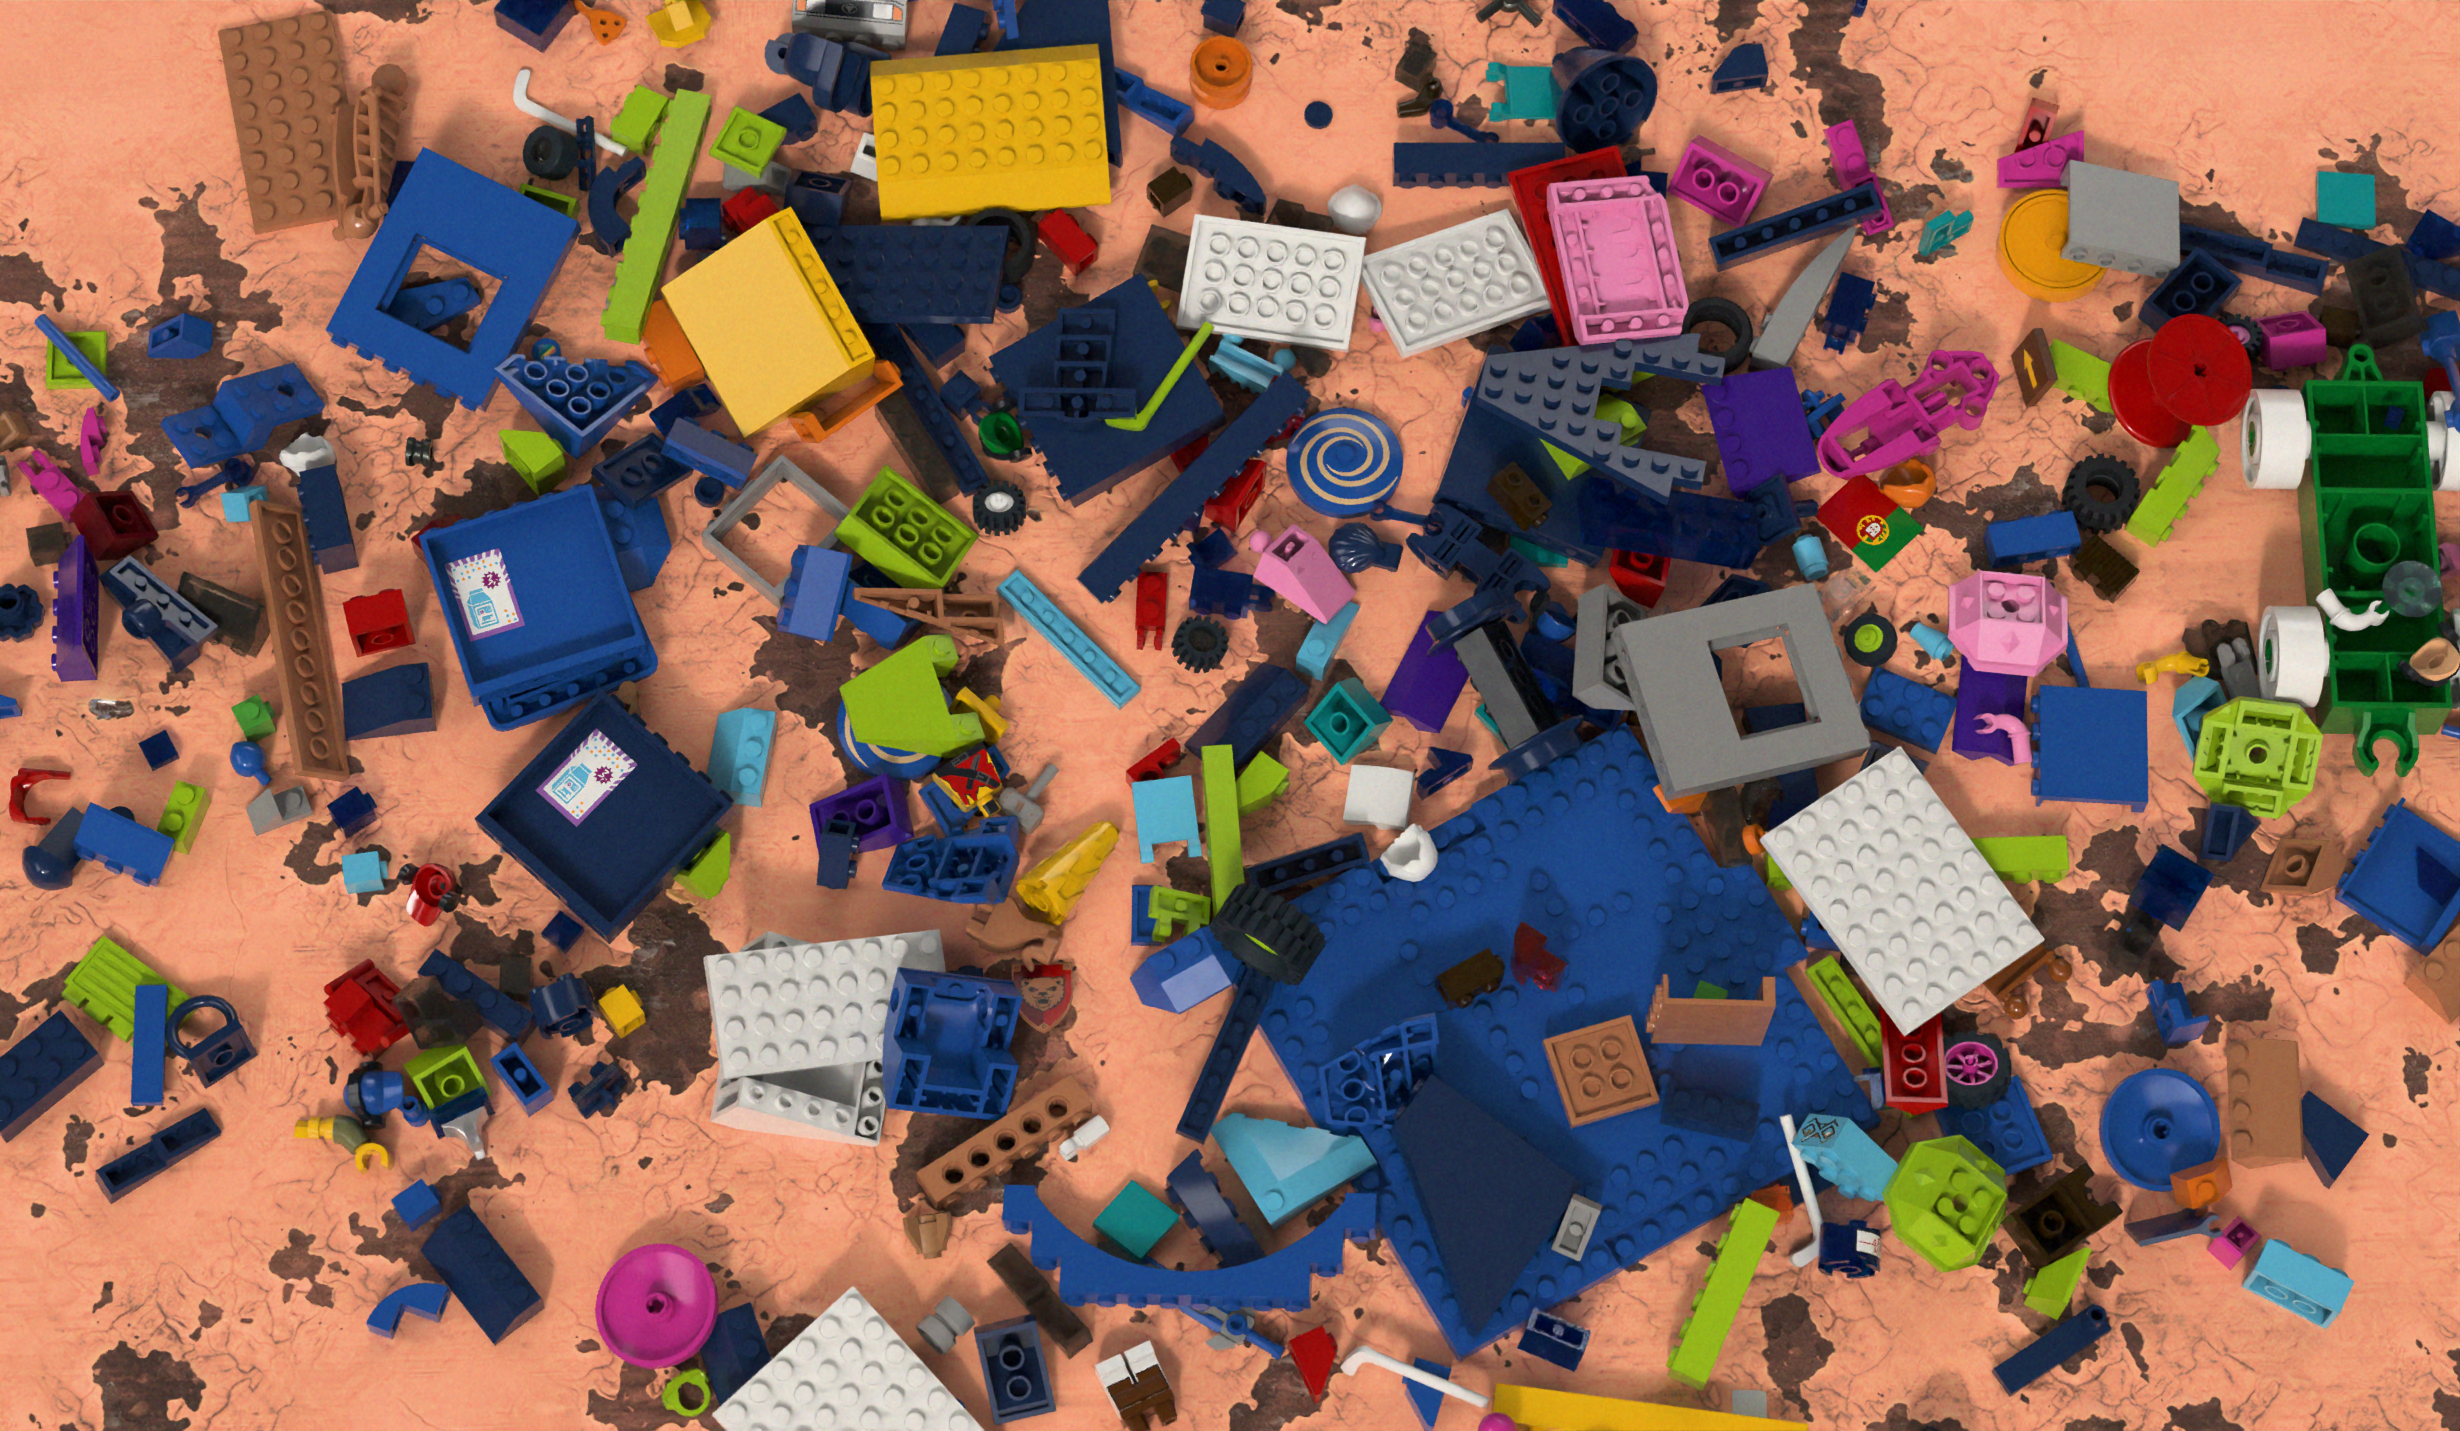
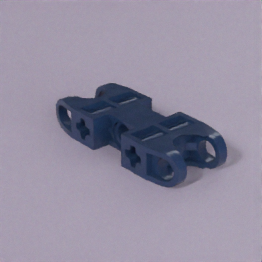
M1435 503L1430 510L1432 517L1439 522L1438 526L1442 529L1441 534L1429 537L1424 534L1420 536L1419 534L1411 533L1406 539L1407 546L1426 567L1446 581L1456 570L1476 584L1474 596L1488 589L1499 587L1507 603L1519 602L1514 596L1518 591L1529 590L1534 592L1535 590L1538 592L1542 590L1547 592L1551 588L1548 578L1531 560L1511 546L1502 556H1499L1479 542L1482 538L1484 527L1461 511L1443 503ZM1520 608L1506 621L1522 624L1527 614Z

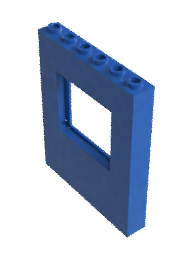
M423 147L325 330L332 337L330 341L344 349L347 346L357 349L356 354L371 362L375 358L383 362L382 367L392 373L398 374L400 370L408 374V379L419 386L424 387L426 383L435 388L434 392L446 399H450L453 396L461 400L460 405L470 411L476 412L478 408L486 412L501 383V380L494 374V369L517 353L582 228L578 221ZM423 243L503 281L466 351L386 313Z

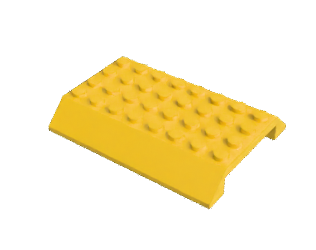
M1098 44L871 61L870 79L882 223L911 221L923 218L937 219L974 216L979 211L987 210L988 208H1005L1014 212L1111 205Z

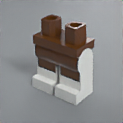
M1150 1340L1125 1351L1124 1360L1121 1354H1118L1095 1365V1375L1120 1419L1123 1428L1128 1427L1129 1431H1151L1146 1418L1155 1414L1162 1427L1177 1421L1174 1406L1175 1396L1157 1361ZM1128 1370H1129V1372H1130V1374H1131V1376H1132V1378H1133L1135 1384L1133 1383V1381H1132V1379H1131V1377H1130V1375H1129V1373H1128Z

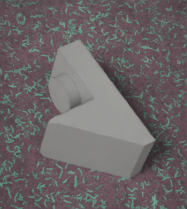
M302 785L275 795L268 788L246 807L256 836L313 815Z
M1574 1193L1551 1249L1580 1262L1597 1224V1219L1603 1205Z

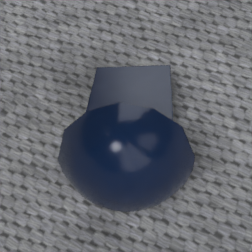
M72 807L37 847L31 845L23 849L22 868L33 886L47 891L61 890L72 886L71 872L81 860L76 855V851L72 850L73 842L84 818V814L76 808Z

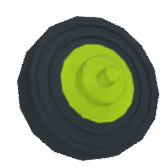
M1865 614L1857 617L1849 624L1845 631L1844 645L1847 654L1854 662L1865 667H1876L1884 664L1893 656L1897 648L1898 637L1895 627L1887 618L1878 614Z

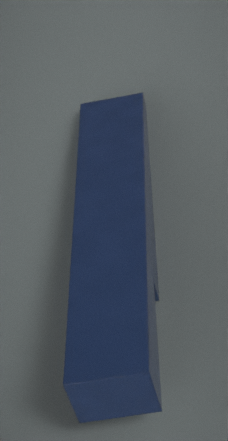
M2179 223L2180 255L2188 257L2199 246L2227 269L2321 297L2328 274L2329 261L2274 250L2273 243Z

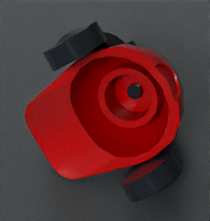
M408 863L399 870L397 880L404 885L412 884L406 909L408 914L419 924L430 927L442 911L450 913L459 905L463 888L456 883V877L448 867L436 863H427L419 868L412 863Z

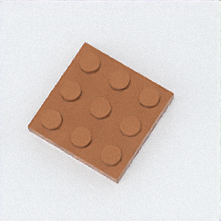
M1631 1015L1543 1040L1542 1044L1571 1129L1659 1103L1660 1100Z

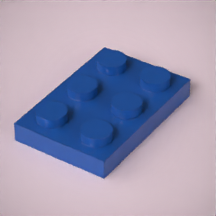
M1878 666L1875 667L1860 702L1863 725L1934 754H1937L1957 705L1956 698Z

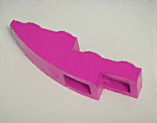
M1852 119L1823 129L1832 157H1829L1843 192L1873 182L1882 206L1881 217L1860 224L1866 235L1869 236L1895 226L1876 173H1871Z

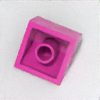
M2306 310L2251 319V322L2255 320L2258 323V327L2262 329L2260 357L2261 361L2270 370L2282 372L2287 371L2289 367L2293 366L2312 367L2317 365V362L2327 361L2326 328Z

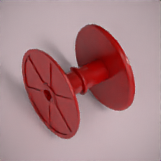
M2185 314L2175 317L2166 322L2153 338L2137 340L2127 345L2114 359L2108 376L2109 401L2119 423L2138 441L2161 449L2179 447L2183 440L2186 442L2193 425L2216 426L2234 418L2245 406L2252 386L2250 360L2239 338L2220 321L2200 314Z

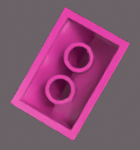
M1698 135L1690 141L1667 191L1737 229L1747 224L1763 199L1774 174L1713 141Z

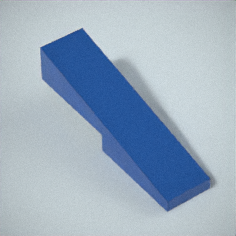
M1114 66L1117 101L1120 105L1172 136H1175V134L1182 136L1195 119L1191 106L1145 86L1142 78Z

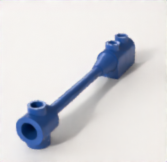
M2456 310L2429 316L2425 320L2423 327L2417 328L2424 357L2432 356L2435 361L2445 367L2455 398L2450 406V410L2444 411L2447 428L2455 427L2460 433V374L2456 365V361H2460V322Z

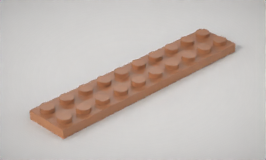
M255 499L248 505L294 772L298 776L344 782L350 778L307 538V529L302 515L303 508Z

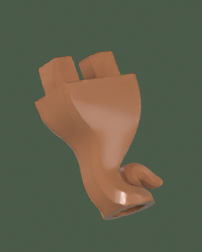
M1008 895L1005 903L978 905V910L990 916L987 922L972 917L966 927V935L978 941L979 948L992 953H1006L1032 942L1042 941V947L1035 945L1025 947L1021 954L1022 961L1029 972L1034 971L1032 958L1043 964L1050 965L1062 942V935L1056 927L1047 922L1027 917L1019 904Z

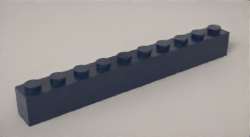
M1287 370L1283 371L1075 580L1099 604H1103L1105 601L1110 604L1122 592L1119 587L1126 580L1130 583L1135 580L1143 571L1140 566L1147 559L1150 562L1155 560L1163 551L1160 546L1168 538L1171 541L1176 539L1184 530L1181 525L1189 517L1192 520L1196 519L1205 509L1202 504L1209 497L1213 500L1226 489L1223 483L1230 476L1234 479L1237 478L1247 468L1244 462L1251 455L1255 458L1258 457L1268 447L1265 441L1272 434L1278 437L1289 426L1285 421L1293 413L1299 416L1309 406L1306 400L1311 395Z

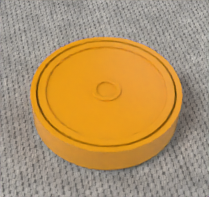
M2051 189L2031 193L2018 200L2005 215L1997 236V259L2006 278L2024 294L2046 302L2073 301L2092 292L2101 283L2108 268L2060 258V253L2068 241V191Z

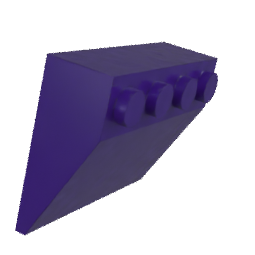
M1791 366L1727 376L1722 378L1721 386L1702 385L1730 490L1739 501L1746 498L1747 492L1778 474H1785L1789 484L1822 472Z
M77 535L58 560V571L53 573L54 588L58 589V598L53 599V614L57 616V626L52 627V640L56 644V653H53L51 656L52 670L57 672L61 682L97 680L100 570L84 535Z

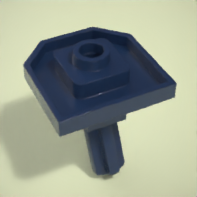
M1778 474L1747 492L1741 514L1749 538L1764 546H1771L1802 528L1800 518L1816 516L1819 505L1814 499L1793 501L1785 474Z

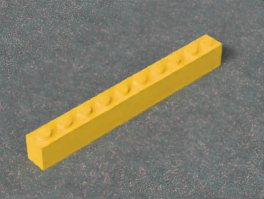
M1496 1383L1491 1412H1501L1510 1416L1515 1422L1518 1431H1808L1807 1423Z

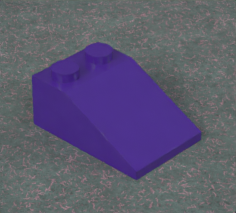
M887 773L809 805L818 854L820 852L821 833L826 818L856 823L855 835H860V845L858 853H853V855L889 848L915 837L904 784Z

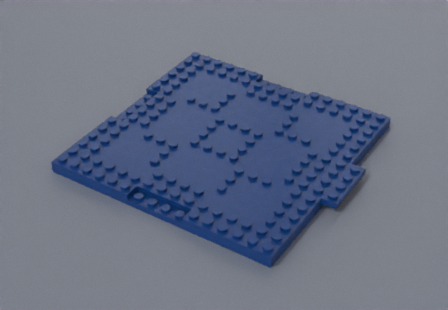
M1626 722L1585 743V746L1571 756L1563 755L1557 758L1551 765L1543 769L1539 768L1523 776L1515 785L1508 784L1471 805V809L1428 831L1438 851V862L1434 870L1423 880L1411 882L1391 876L1379 857L1372 862L1357 865L1288 902L1289 905L1292 903L1298 907L1297 911L1301 914L1305 913L1311 918V923L1317 924L1320 928L1319 932L1325 936L1326 945L1301 983L1298 985H1285L1282 981L1280 983L1276 982L1256 1028L1318 1129L1328 1130L1333 1135L1361 1137L1378 1164L1350 1181V1184L1356 1193H1377V1228L1458 1362L1463 1361L1734 1209L1736 1203L1743 1204L1745 1198L1752 1199L1777 1185L1779 1180L1795 1172L1780 1116L1791 1114L1797 1133L1809 1113L1849 1118L1866 1134L1878 1128L1882 1121L1785 971L1807 959L1809 952L1746 855L1719 868L1684 812L1681 814L1667 813L1653 791V788L1660 784L1656 769ZM1489 947L1493 955L1498 954L1506 968L1501 987L1489 995H1486L1485 992L1475 997V1001L1470 1006L1464 1009L1457 1007L1450 1011L1435 988L1436 976ZM1242 962L1235 982L1231 986L1236 994L1248 969L1245 966V962ZM1663 974H1668L1669 998L1693 999L1698 983L1702 980L1728 990L1729 992L1726 997L1728 1000H1754L1762 977H1775L1776 1007L1761 1046L1651 1043V1033H1646L1645 1019L1646 1014H1648L1649 1004L1652 1001V995L1655 994V985H1660ZM1434 1013L1436 1016L1439 1044H1436L1441 1081L1583 1183L1577 1191V1195L1603 1205L1597 1219V1224L1580 1262L1551 1249L1568 1209V1206L1566 1207L1485 1327L1474 1338L1467 1332L1392 1130L1383 1129L1382 1125L1366 1123L1365 1127L1327 1124L1317 1069L1318 1064L1400 1020ZM1631 1015L1660 1100L1659 1103L1571 1129L1542 1044L1543 1040ZM1669 1084L1759 1103L1760 1108L1751 1143L1660 1124Z

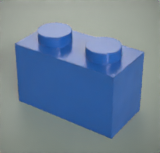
M516 1042L490 1059L494 1072L528 1117H531L554 1100L551 1088Z

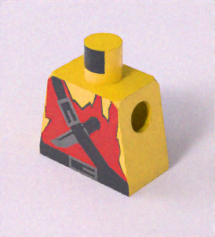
M982 741L934 771L932 777L934 782L963 812L967 813L978 806L984 816L990 818L1001 810L993 795L1001 790L1002 783Z

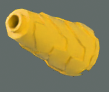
M1100 820L1092 823L1073 841H1068L1052 856L1046 857L1031 871L1025 873L1016 882L1019 883L1016 886V890L1026 907L1035 915L1040 910L1046 914L1042 919L1044 922L1052 925L1061 924L1085 894L1084 890L1100 872L1099 868L1115 850L1114 846L1119 841L1118 834L1120 831L1118 827L1110 820L1105 822Z

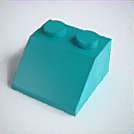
M1356 677L1337 682L1303 723L1342 766L1374 743L1394 719Z

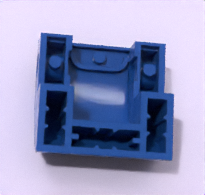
M903 967L897 968L887 1010L882 1054L883 1088L888 1109L997 1121L1006 1116L1019 1067L1009 1051L1023 999L1014 985V981Z

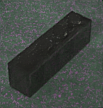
M900 388L875 404L876 419L924 493L939 505L959 495V479Z

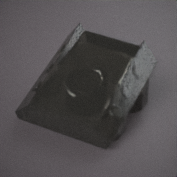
M2206 619L2197 627L2185 628L2181 641L2184 642L2186 651L2190 652L2192 656L2207 659L2209 662L2206 664L2209 666V672L2204 677L2212 680H2223L2217 647L2222 643H2226L2232 649L2231 642L2239 637L2246 641L2250 652L2249 659L2251 660L2255 675H2258L2257 659L2246 621L2229 620L2227 623L2218 624L2213 619Z

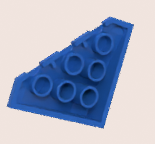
M513 354L494 369V374L551 439L555 438L558 440L564 450L577 460L597 445L659 379L637 361H625V366L607 365V359L585 358L584 364L566 363V357L543 356V362L525 361V355Z

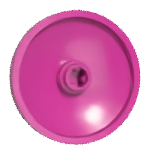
M671 1244L642 1246L625 1254L605 1275L596 1298L595 1315L597 1327L608 1348L627 1363L645 1369L672 1367L689 1359L708 1340L718 1316L719 1294L710 1270L691 1252Z

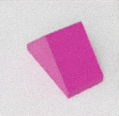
M2237 1216L2222 1230V1235L2214 1239L2207 1251L2231 1271L2262 1236Z

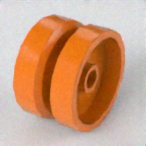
M1227 36L1210 37L1197 45L1191 56L1189 84L1192 94L1199 103L1208 108L1224 110L1234 108L1245 100L1250 93L1253 62L1249 50L1240 41Z

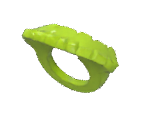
M690 1368L687 1371H683L682 1374H678L671 1382L667 1383L661 1396L667 1410L673 1409L685 1417H694L703 1413L711 1400V1391L707 1384L709 1379L708 1375H705L706 1372H702L700 1368ZM689 1382L702 1389L704 1401L698 1409L688 1410L680 1404L678 1388L683 1383Z

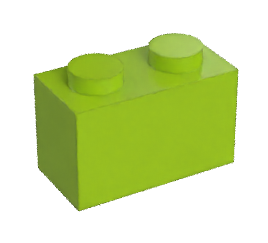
M638 84L634 92H630L626 96L623 104L624 109L620 115H616L610 124L612 139L627 146L628 150L644 157L659 132L663 121L665 122L668 117L669 98Z
M177 780L156 829L157 832L175 839L174 851L189 855L211 803L206 789Z

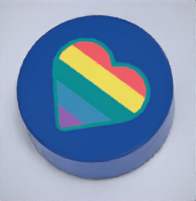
M550 338L538 340L532 347L533 361L543 362V356L562 357L559 344Z

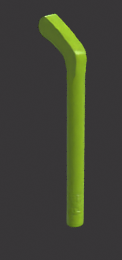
M1206 321L1203 323L1146 406L1137 414V420L1104 419L1106 424L1124 430H1144L1214 327Z

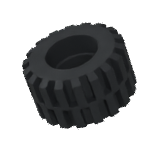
M2097 454L2095 459L2090 455L2085 458L2084 462L2080 460L2076 463L2074 469L2072 468L2063 488L2062 505H2066L2064 512L2073 511L2076 524L2079 523L2081 525V530L2086 532L2087 528L2092 529V534H2098L2100 530H2103L2104 534H2110L2113 528L2115 531H2118L2122 528L2123 524H2127L2139 501L2141 489H2138L2140 485L2139 478H2133L2136 472L2133 468L2127 469V462L2123 459L2121 462L2115 460L2116 456L2114 455L2105 458L2104 454ZM2093 485L2106 487L2113 493L2116 501L2111 503L2098 502L2088 494L2086 488Z

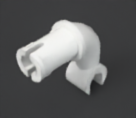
M2331 588L2323 591L2316 598L2317 603L2331 619L2329 623L2347 631H2358L2370 625H2381L2389 614V611L2384 614L2374 612L2382 601L2372 602L2365 613L2352 614L2349 608H2345Z

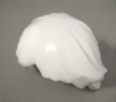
M1351 185L1340 189L1327 202L1328 216L1336 227L1347 234L1361 235L1375 226L1381 216L1382 203H1380L1375 193L1369 192L1362 186Z
M305 432L294 443H291L281 451L279 459L284 466L292 469L300 477V471L331 464L335 465L336 455L333 446L323 436L311 437L308 435V432Z
M1413 823L1409 825L1405 832L1400 834L1399 838L1394 840L1395 843L1391 844L1380 857V860L1383 861L1391 876L1416 882L1423 880L1434 870L1438 862V851L1430 834L1423 830L1421 825L1417 826Z

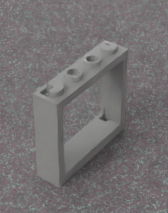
M783 454L771 464L767 463L762 470V474L756 480H750L744 486L742 494L736 500H730L724 506L722 514L715 521L710 520L707 523L708 527L701 534L703 546L778 609L783 607L785 599L784 585L787 579L790 578L791 572L774 588L719 541L783 478L787 479L839 522L816 547L840 552L846 546L833 533L850 511Z

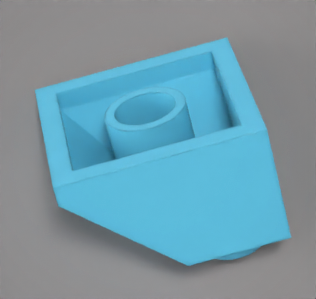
M2194 676L2175 691L2172 717L2192 762H2194L2202 716L2228 702L2220 683L2207 677Z

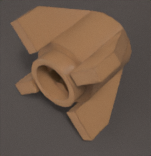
M950 1211L902 1219L904 1232L916 1249V1254H923L924 1260L942 1257L941 1251L947 1250V1241L952 1227Z

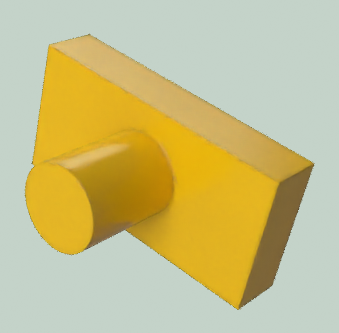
M966 686L957 694L948 708L952 714L977 712L985 735L984 741L990 746L996 745L1010 727V724L997 714L1002 705L996 696L989 695L982 701Z

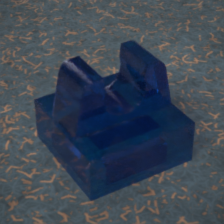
M559 911L541 932V936L566 954L585 930L576 921L562 911Z

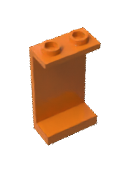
M875 360L873 373L879 382L820 423L813 412L796 411L788 416V420L802 442H822L904 384L900 380L902 374L896 364L888 360Z

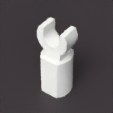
M1098 1114L1076 1130L1074 1137L1066 1140L1059 1146L1061 1149L1059 1151L1060 1155L1065 1161H1068L1081 1149L1086 1151L1110 1133L1109 1126Z

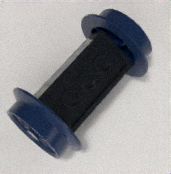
M1494 587L1457 604L1429 622L1425 628L1433 644L1426 655L1427 657H1434L1454 648L1456 649V657L1466 667L1471 676L1470 682L1472 687L1482 696L1487 714L1495 720L1499 728L1500 738L1511 749L1489 764L1488 769L1503 770L1510 784L1515 785L1523 776L1539 768L1543 769L1551 765L1557 758L1563 755L1571 756L1582 749L1585 743L1577 728L1584 720V716L1579 715L1564 722L1559 721L1505 622L1506 619L1522 607V603H1507L1500 588Z

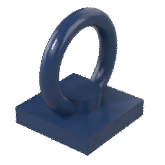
M215 995L192 997L180 1004L168 1020L166 1038L170 1048L179 1057L189 1061L205 1089L258 1055L239 1022L236 1010L228 1001ZM202 1007H212L221 1011L226 1018L227 1025L209 1035L192 1048L185 1046L181 1042L178 1034L179 1026L187 1014Z

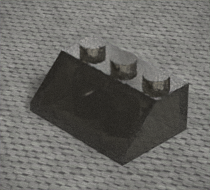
M184 571L181 575L177 593L218 625V632L208 642L214 645L224 644L239 656L246 657V655L256 658L270 634L265 606Z

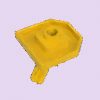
M664 0L665 3H662V10L645 16L646 23L661 46L681 48L701 40L707 36L713 26L712 18L700 0Z

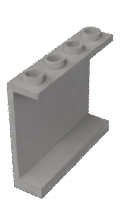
M2070 159L2060 176V185L2068 187V241L2060 253V258L2127 271L2129 273L2142 274L2157 279H2167L2180 264L2179 182Z

